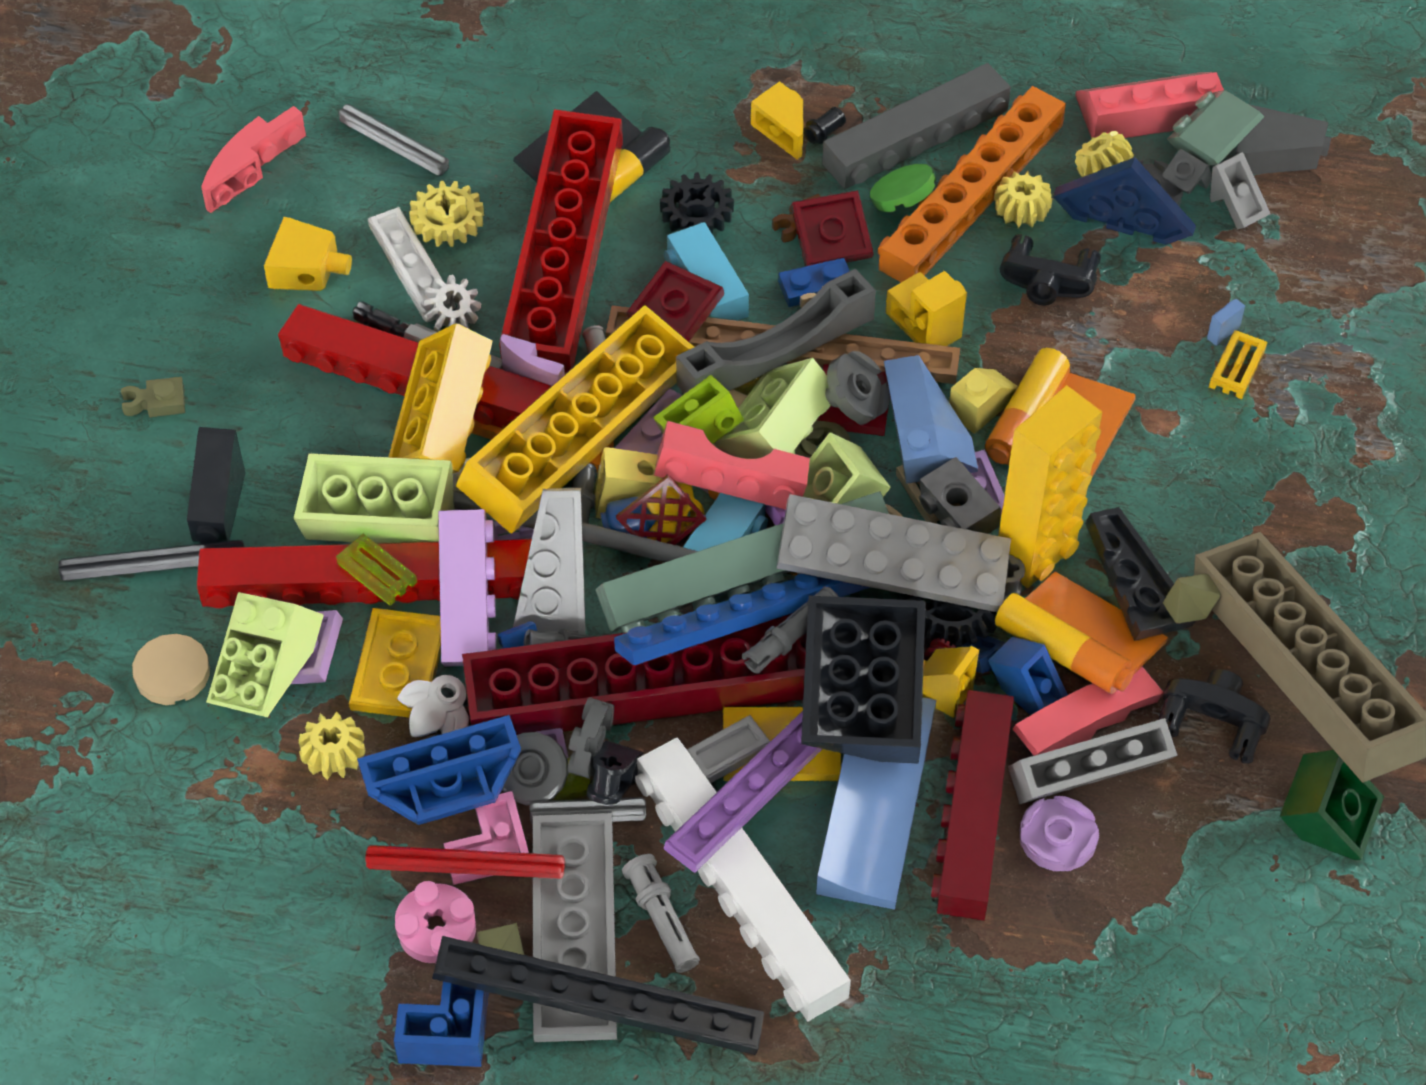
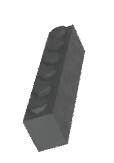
M986 63L823 141L822 165L844 189L863 183L873 175L889 170L908 158L916 157L939 143H945L950 138L966 130H971L982 122L1002 115L1009 107L1011 86L989 63Z

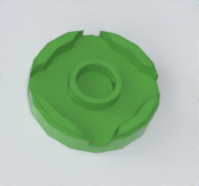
M927 164L907 165L890 172L877 181L870 191V198L874 207L883 212L896 211L895 206L901 204L904 205V208L911 207L932 193L935 187L936 176L932 167Z

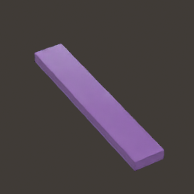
M803 711L665 841V851L695 873L822 750L801 744Z

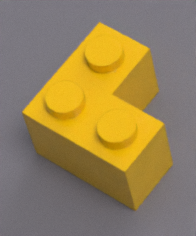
M946 271L929 280L919 272L887 290L885 313L914 342L948 346L962 338L967 292L964 286L959 281L954 280Z

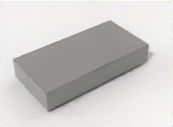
M751 715L690 747L687 751L708 781L712 783L747 764L770 741Z

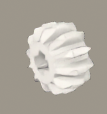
M452 274L449 275L446 284L438 277L434 281V288L426 287L424 294L428 299L422 300L421 308L428 310L424 316L425 322L437 321L434 331L439 332L442 325L449 327L458 323L468 328V323H476L478 316L475 312L480 310L481 302L473 300L478 294L477 289L466 290L467 279H463L460 285L455 284V276ZM446 300H450V304L453 301L456 302L458 306L455 311H452V306L450 309L444 306Z

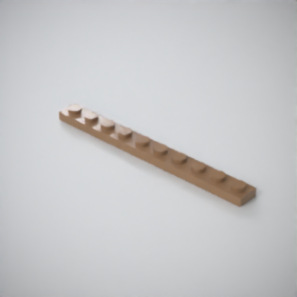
M612 305L606 329V339L628 320L626 312L630 307ZM707 317L689 343L696 347L706 341L715 343L736 342L761 334L776 325ZM843 334L787 362V364L813 358L823 368V364L830 365L831 361L843 354L858 351L870 357L878 365L879 369L885 372L884 361L919 355L936 382L956 384L960 348Z

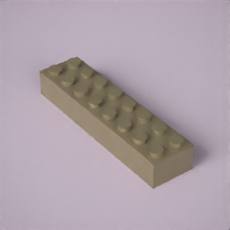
M1261 532L1195 555L1194 575L1209 574L1221 594L1212 611L1362 783L1426 758V711Z

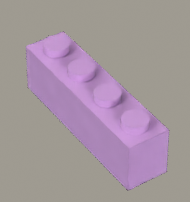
M484 509L438 511L441 663L444 667L463 666L462 654L497 649L496 632L489 633V618L496 617L495 595H488V580H495L494 557H487V543L494 542L493 520H487Z

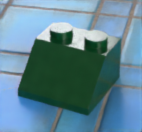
M1334 750L1305 753L1301 758L1279 817L1302 841L1355 861L1362 860L1384 796L1370 780L1362 783Z

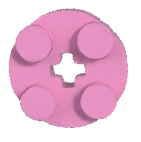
M431 881L419 883L414 891L403 898L396 910L395 930L402 948L409 956L425 963H436L442 936L472 942L476 934L475 911L472 901L465 893L451 885L435 884ZM434 916H441L442 921L446 924L444 927L436 926L433 930L428 929L429 924L427 920Z

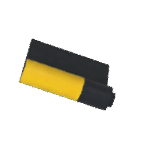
M598 91L594 92L571 111L622 119L623 144L610 202L670 152V139L665 131L655 127H648L641 132ZM549 130L520 152L513 160L536 183Z

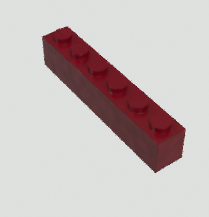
M968 690L966 705L958 704L955 727H962L961 737L953 736L950 760L958 761L957 770L948 771L945 792L953 794L952 805L944 804L941 827L948 828L947 839L939 838L936 862L944 863L942 874L934 873L931 897L939 898L937 914L985 921L1014 696Z

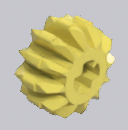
M1111 131L1108 134L1103 132L1096 138L1092 137V140L1088 143H1083L1082 149L1076 152L1075 163L1080 176L1084 177L1134 157L1131 151L1132 147L1128 140H1125L1123 134H1118L1117 131Z
M1014 171L1011 177H1003L994 195L997 215L1004 216L1005 224L1012 221L1016 222L1018 228L1022 223L1033 227L1036 221L1044 222L1052 206L1050 184L1043 182L1041 175L1031 177L1029 171L1024 175H1019Z
M336 711L331 719H326L320 713L319 723L307 722L305 727L306 733L299 734L298 741L301 761L304 764H308V769L313 775L322 771L323 777L328 780L333 772H338L344 778L346 774L345 768L357 770V759L364 757L363 731L360 727H356L352 717L342 720L341 715Z

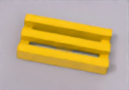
M1234 330L1210 379L1209 388L1216 389L1217 386L1223 388V393L1229 395L1230 391L1236 392L1235 397L1242 399L1261 361L1268 342ZM1238 341L1244 342L1228 378L1222 377ZM1251 347H1257L1241 382H1235Z

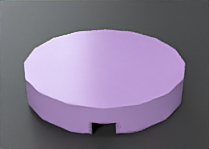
M1054 796V799H1047L1045 801L1043 798L1035 801L1025 811L1019 828L1020 844L1027 857L1038 866L1052 871H1071L1083 866L1093 856L1099 840V829L1091 810L1080 801L1066 796Z

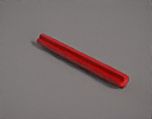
M370 845L367 847L365 855L366 867L376 870L555 879L563 878L565 873V858L563 855Z

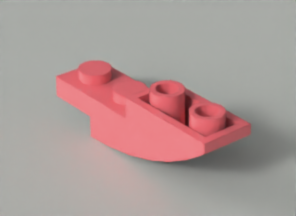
M293 106L269 123L258 116L241 129L222 148L207 171L201 186L205 207L208 212L212 213L247 188L254 186L263 178L261 170L263 164L270 162L275 156L290 146L297 144L306 136L301 111Z

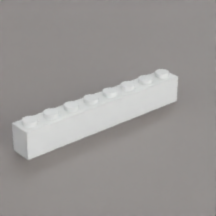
M678 737L637 758L638 775L635 776V781L639 790L645 797L651 796L656 803L655 809L661 822L665 826L671 825L675 832L717 793ZM741 828L698 870V873L706 886L713 885L718 892V900L725 914L728 917L734 915L741 925L740 933L745 943L750 948H757L763 957L761 959L762 965L768 976L772 980L777 978L785 989L783 991L785 999L791 1009L795 1012L800 1010L808 1022L848 999L851 980L743 828Z

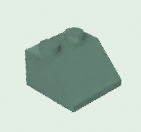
M1226 90L1213 93L1208 91L1195 103L1198 108L1190 116L1188 114L1184 115L1173 125L1172 129L1174 132L1167 140L1177 151L1181 148L1208 164V166L1217 165L1264 118V115Z

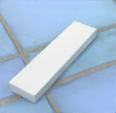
M400 207L368 218L371 231L424 320V316L428 312V310L421 308L422 300L428 299L424 291L426 287L434 288L435 279L438 277L442 279ZM446 300L444 306L447 309H450L451 306L452 309L456 308L454 301L450 304V300Z

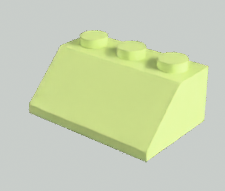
M813 358L783 365L763 374L738 408L744 421L714 444L732 455L745 459L764 457L774 449L795 454L794 450L801 440L805 439L813 431L812 425L816 419L830 407L825 395L826 389L829 388L827 375Z

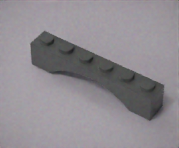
M853 269L827 282L800 310L768 331L736 342L715 343L706 341L677 355V386L685 394L709 375H712L728 391H731L874 320L876 290L856 269Z

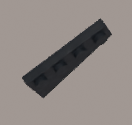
M1116 507L1090 513L1085 522L1134 641L1192 627L1196 621L1176 623L1164 606V599L1173 587L1174 582L1122 510Z

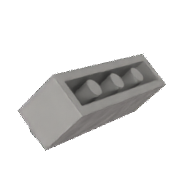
M1163 718L1025 758L1008 766L1019 803L1022 804L1159 764L1178 755L1166 719Z

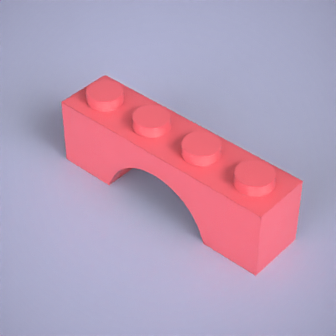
M667 421L658 450L654 476L663 478L668 474L677 482L786 510L789 494L802 497L804 495L808 482L810 458L774 449L764 457L756 459L735 457L716 448L707 439L703 430Z

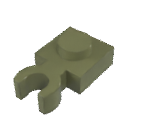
M182 377L147 380L146 389H139L135 386L121 388L123 400H133L132 402L122 403L123 413L126 416L137 415L146 409L148 410L149 417L185 413Z

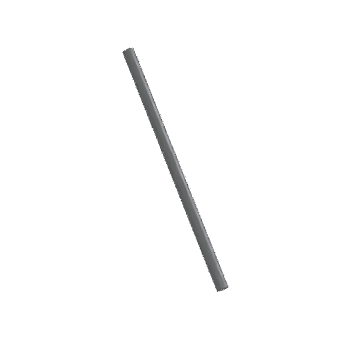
M453 490L454 509H482L463 492ZM538 511L521 526L534 529ZM582 522L583 542L662 562H668L698 552Z

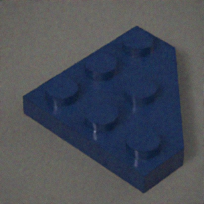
M1136 157L1058 186L1053 194V198L1075 220L1087 222L1088 218L1107 223V229L1132 236L1134 231L1152 235L1154 242L1165 245L1193 236L1196 228L1194 222Z

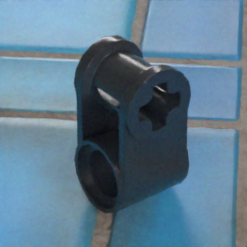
M606 740L600 751L593 758L592 765L595 768L593 780L587 788L586 794L588 798L604 805H613L620 802L630 786L636 783L635 776L638 775L637 758L643 756L644 752Z

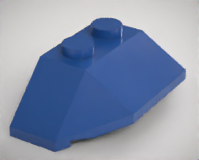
M510 715L361 757L357 761L368 796L417 825H421L495 803L521 752V747Z

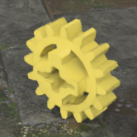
M440 181L439 188H434L429 184L427 185L426 194L418 191L416 193L417 201L410 202L411 211L409 214L411 225H413L416 235L422 234L423 242L425 243L435 239L437 247L443 241H448L449 246L454 247V240L459 239L462 243H466L467 234L476 236L478 234L477 227H483L484 208L483 202H480L478 192L471 194L469 185L462 189L458 188V181H454L451 187L446 186L444 181Z

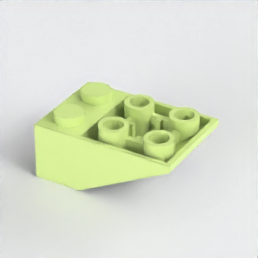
M238 592L206 703L268 717L313 653L324 615L297 604Z

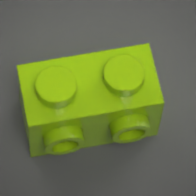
M709 375L653 417L662 434L664 433L667 421L703 430L707 439L712 444L744 421L730 392L712 375Z

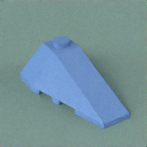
M916 355L884 361L906 484L920 482L921 478L954 457H957L970 473L978 472L972 437L920 356Z

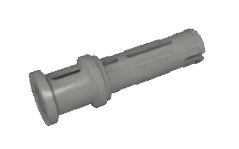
M644 854L635 857L624 865L622 873L626 879L631 880L637 893L636 902L638 906L648 911L673 961L676 972L682 973L691 970L698 965L700 958L696 955L683 925L669 900L671 889L666 882H662L655 868L657 861L654 855Z

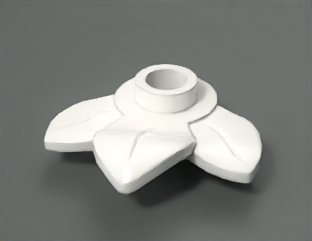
M441 675L432 682L423 680L413 681L402 689L397 698L402 704L413 708L409 718V729L412 737L426 736L438 730L445 734L468 727L469 716L463 706L466 699V689L463 683L454 676ZM441 689H451L454 696L451 698L444 697Z

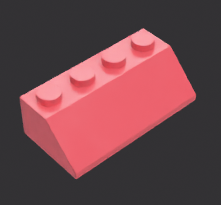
M1199 72L1078 90L1075 96L1091 138H1096L1103 132L1108 134L1111 131H1117L1118 134H1123L1124 138L1174 131L1172 127L1181 117L1186 114L1190 116L1198 108L1195 103L1208 91L1213 93L1224 89L1217 72Z

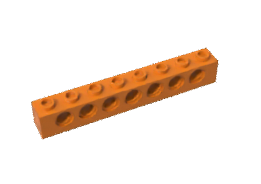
M1034 86L1023 96L1019 95L1013 102L1011 109L1005 115L1002 114L997 118L993 128L987 135L982 134L978 138L972 151L968 155H962L955 169L949 175H943L936 189L919 202L917 209L910 216L906 215L901 220L894 234L891 237L886 236L882 240L878 248V254L880 255L879 271L899 282H903L919 272L925 276L994 201L995 190H997V186H999L1002 178L1011 177L1014 171L1019 174L1063 126L1066 103Z

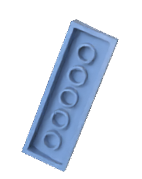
M922 697L919 764L878 762L844 754L817 876V895L895 910L936 700Z

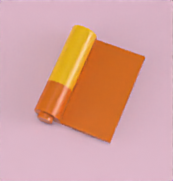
M1042 348L1038 351L986 440L985 449L993 461L1009 465L1015 428L1067 385L1102 411L1099 427L1101 434L1095 447L1097 455L1090 473L1093 477L1132 407L1136 394L1070 373L1069 360L1064 354L1053 348Z
M1057 572L1052 573L1026 598L1016 593L1009 595L1000 606L995 618V625L1016 638L1044 644L1051 659L1109 694H1114L1117 690L1124 691L1131 682L1133 675L1167 643L1168 639L1164 634L1134 641L1121 609Z

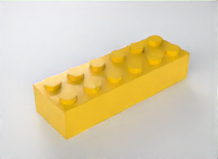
M1067 385L1014 430L998 536L1011 538L1009 555H1013L1023 562L1025 574L1020 582L1027 589L1038 579L1040 581L1046 579L1053 571L1055 564L1062 558L1068 559L1074 554L1079 546V530L1084 522L1082 515L1088 501L1086 494L1092 480L1090 475L1091 468L1097 455L1095 447L1101 434L1099 427L1102 411Z

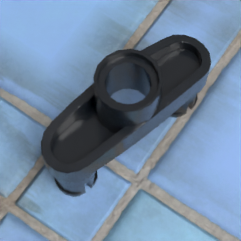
M1017 234L1013 237L1009 252L1002 259L999 268L1000 273L1006 281L1026 289L1027 297L1033 303L1047 306L1054 303L1057 296L1081 298L1089 296L1093 292L1097 282L1096 270L1101 260L1099 252L1093 250L1091 257L1087 258L1089 249L1081 250L1077 265L1074 266L1054 260L1029 256L1034 245L1032 238L1025 235L1023 243L1020 244L1022 234Z
M1215 669L1210 672L1207 683L1182 678L1169 680L1162 695L1164 704L1158 720L1165 718L1166 722H1171L1169 727L1171 737L1178 736L1186 709L1238 726L1233 745L1229 750V756L1237 761L1241 749L1245 748L1241 762L1249 764L1254 760L1260 736L1266 733L1271 717L1263 707L1240 695L1243 687L1241 677L1227 670Z

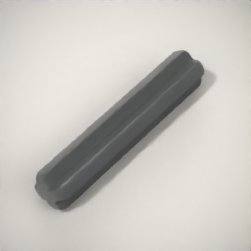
M643 797L621 798L620 802L613 805L600 804L591 799L548 800L530 803V821L532 824L533 816L612 813V822L643 821L646 819V801Z

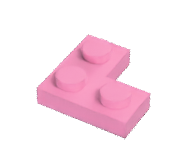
M513 792L499 794L495 803L475 808L481 830L480 835L444 843V849L529 853ZM450 873L453 885L493 876Z

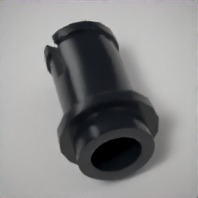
M832 107L818 119L809 120L804 128L806 139L812 144H822L823 141L827 140L829 134L846 123L844 113L839 108Z

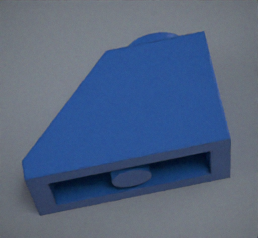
M1011 637L988 660L1001 689L1008 696H1014V701L1029 715L1068 695L1044 644Z

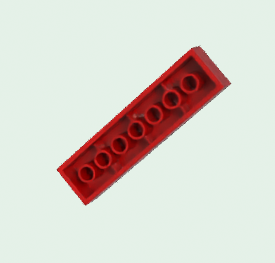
M554 109L502 334L535 343L537 357L563 364L564 373L574 367L622 149L623 134L622 119Z

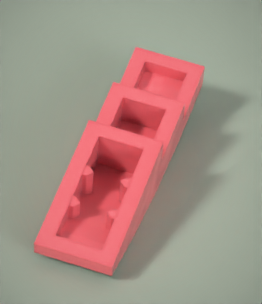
M1141 667L1133 675L1127 688L1122 692L1117 690L1114 694H1109L1092 683L1015 724L1013 730L1033 756L1091 740L1098 729L1125 721L1130 711L1157 703L1164 692L1147 671Z

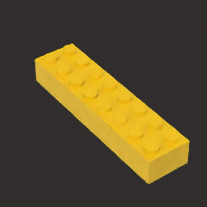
M644 305L466 462L456 487L512 534L539 509L543 489L564 487L601 453L604 447L613 442L662 397L669 388L677 383L676 356L694 348V346Z

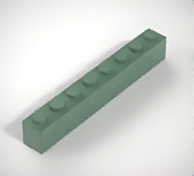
M881 491L842 503V505L889 514ZM783 523L602 583L596 589L610 631L614 632L622 629L623 633H628L634 627H645L644 621L655 617L658 618L659 622H662L668 616H680L679 609L691 605L694 611L702 605L716 604L714 598L727 594L729 599L736 594H747L751 592L749 589L750 585L762 582L764 587L770 583L784 581L783 574L792 571L776 568Z

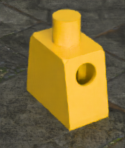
M283 217L264 264L268 288L321 291L325 288L331 273L349 275L352 266V256L337 253L335 235L331 231L292 218Z

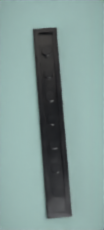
M442 936L432 976L434 980L756 1055L759 1049L764 1017L763 1011Z

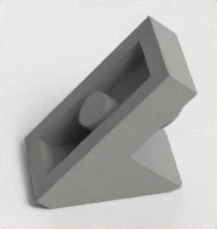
M1243 152L1213 166L1210 201L1212 203L1224 199L1237 230L1245 228L1271 214Z

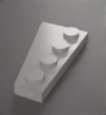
M581 488L543 489L513 628L533 621L538 631L558 633L559 630L565 629L568 634L586 635Z

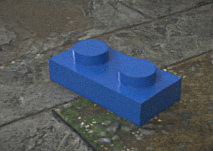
M845 258L780 272L778 273V283L788 307L800 305V297L807 293L817 294L827 282L850 270Z

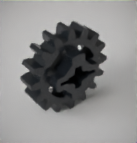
M695 172L692 179L683 174L681 175L680 183L671 180L670 189L663 188L662 198L660 199L663 223L670 222L671 231H675L678 228L683 230L703 222L706 223L712 235L714 228L723 231L724 222L730 223L732 212H734L732 190L730 188L724 189L723 180L715 183L712 182L713 175L711 174L706 176L705 179L700 178L699 172ZM677 202L679 203V208L675 207ZM716 202H717L718 205H719L718 208H715V203H716Z

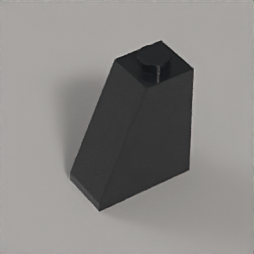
M199 427L187 514V523L193 542L203 544L230 541L246 474L236 430Z

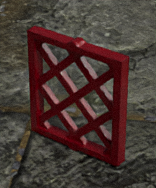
M668 474L615 515L616 519L630 534L640 537H656V541L660 542L661 538H671L666 543L672 545L677 544L707 520L706 516L691 501L689 495L684 493ZM667 486L673 487L680 495L679 499L666 498ZM662 488L661 498L651 497ZM647 503H660L659 515L646 514ZM642 504L641 514L631 513L634 509H636L639 505ZM665 504H679L677 516L664 515ZM684 505H689L696 513V516H682ZM627 519H640L639 530H633L627 523ZM645 520H658L657 531H644ZM663 521H677L675 533L662 532ZM682 522H692L681 531Z

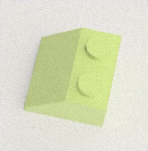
M830 432L810 457L808 482L803 497L842 504L881 491L884 497L891 487L860 446Z

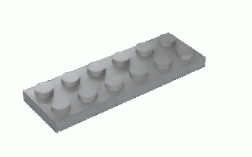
M789 494L776 568L998 612L1004 601L1011 538Z
M612 813L533 816V853L563 855L565 858L563 878L533 877V957L616 977ZM533 1003L534 1042L617 1039V1022Z

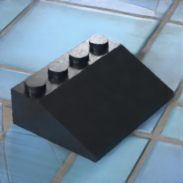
M809 595L802 745L878 762L919 764L922 725L925 601Z

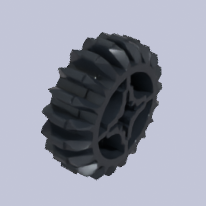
M903 593L900 595V600L922 601L924 599L923 597ZM929 599L932 609L929 611L925 609L924 638L927 648L937 638H940V640L945 639V643L949 641V646L955 645V648L962 647L967 642L969 644H976L977 636L986 638L989 633L993 634L997 628L995 625L997 612L980 609L975 613L971 607Z

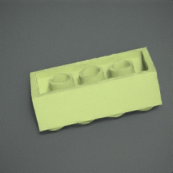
M309 454L294 520L305 539L378 544L439 542L438 511L454 510L452 462L448 460Z

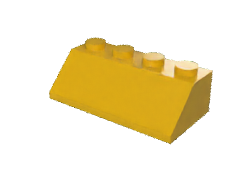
M455 323L419 341L389 458L448 460L452 462L453 474L459 472L466 460V453L464 451L467 439L474 428L473 415L475 408L483 394L481 384L484 373L491 362V355L489 353L492 340Z

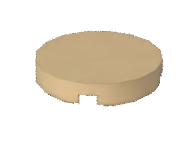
M181 634L162 635L148 641L137 652L132 663L133 679L140 694L151 702L162 705H173L175 701L182 699L188 701L194 698L206 686L210 676L209 658L202 644L192 637Z

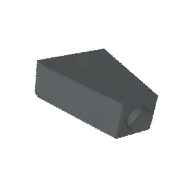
M1250 105L1260 111L1264 118L1238 144L1235 155L1241 152L1244 153L1253 175L1317 169L1319 157H1327L1332 138L1325 136L1329 122Z

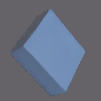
M1235 299L1216 312L1211 318L1207 339L1217 346L1229 337L1234 330H1238L1241 325L1245 305Z

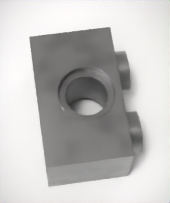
M954 457L920 479L921 495L919 496V501L928 514L934 513L941 521V525L986 534L1000 527V506L957 457ZM961 503V504H964V505H962V506H952L951 504Z

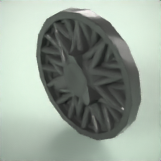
M539 732L518 735L517 738L521 752L502 791L504 793L512 791L515 801L524 805H530L533 801L554 799L563 789L568 776V760L563 748L552 737Z

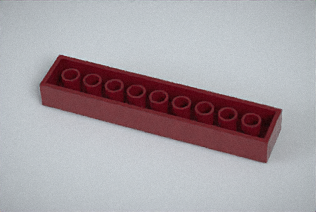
M791 614L637 665H632L615 651L614 637L625 633L462 654L471 726L510 715L516 735L558 728L562 729L563 732L572 731L575 727H583L585 720L582 719V715L589 697L614 705L612 725L721 711L723 707H751L803 700L807 633L792 644V650L786 655L780 654L760 673L752 672L745 665L744 662L747 660H743L742 654L765 637V632L771 626L776 628Z

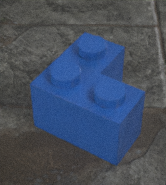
M443 982L440 1005L398 1004L394 1037L398 1063L482 1067L489 992Z

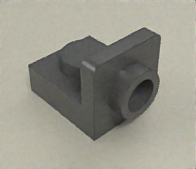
M1180 148L1163 172L1162 177L1165 181L1190 194L1197 184L1207 189L1212 180V172L1208 164Z

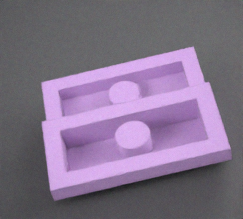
M502 334L500 345L503 370L551 385V387L565 376L563 364L537 357L535 343Z

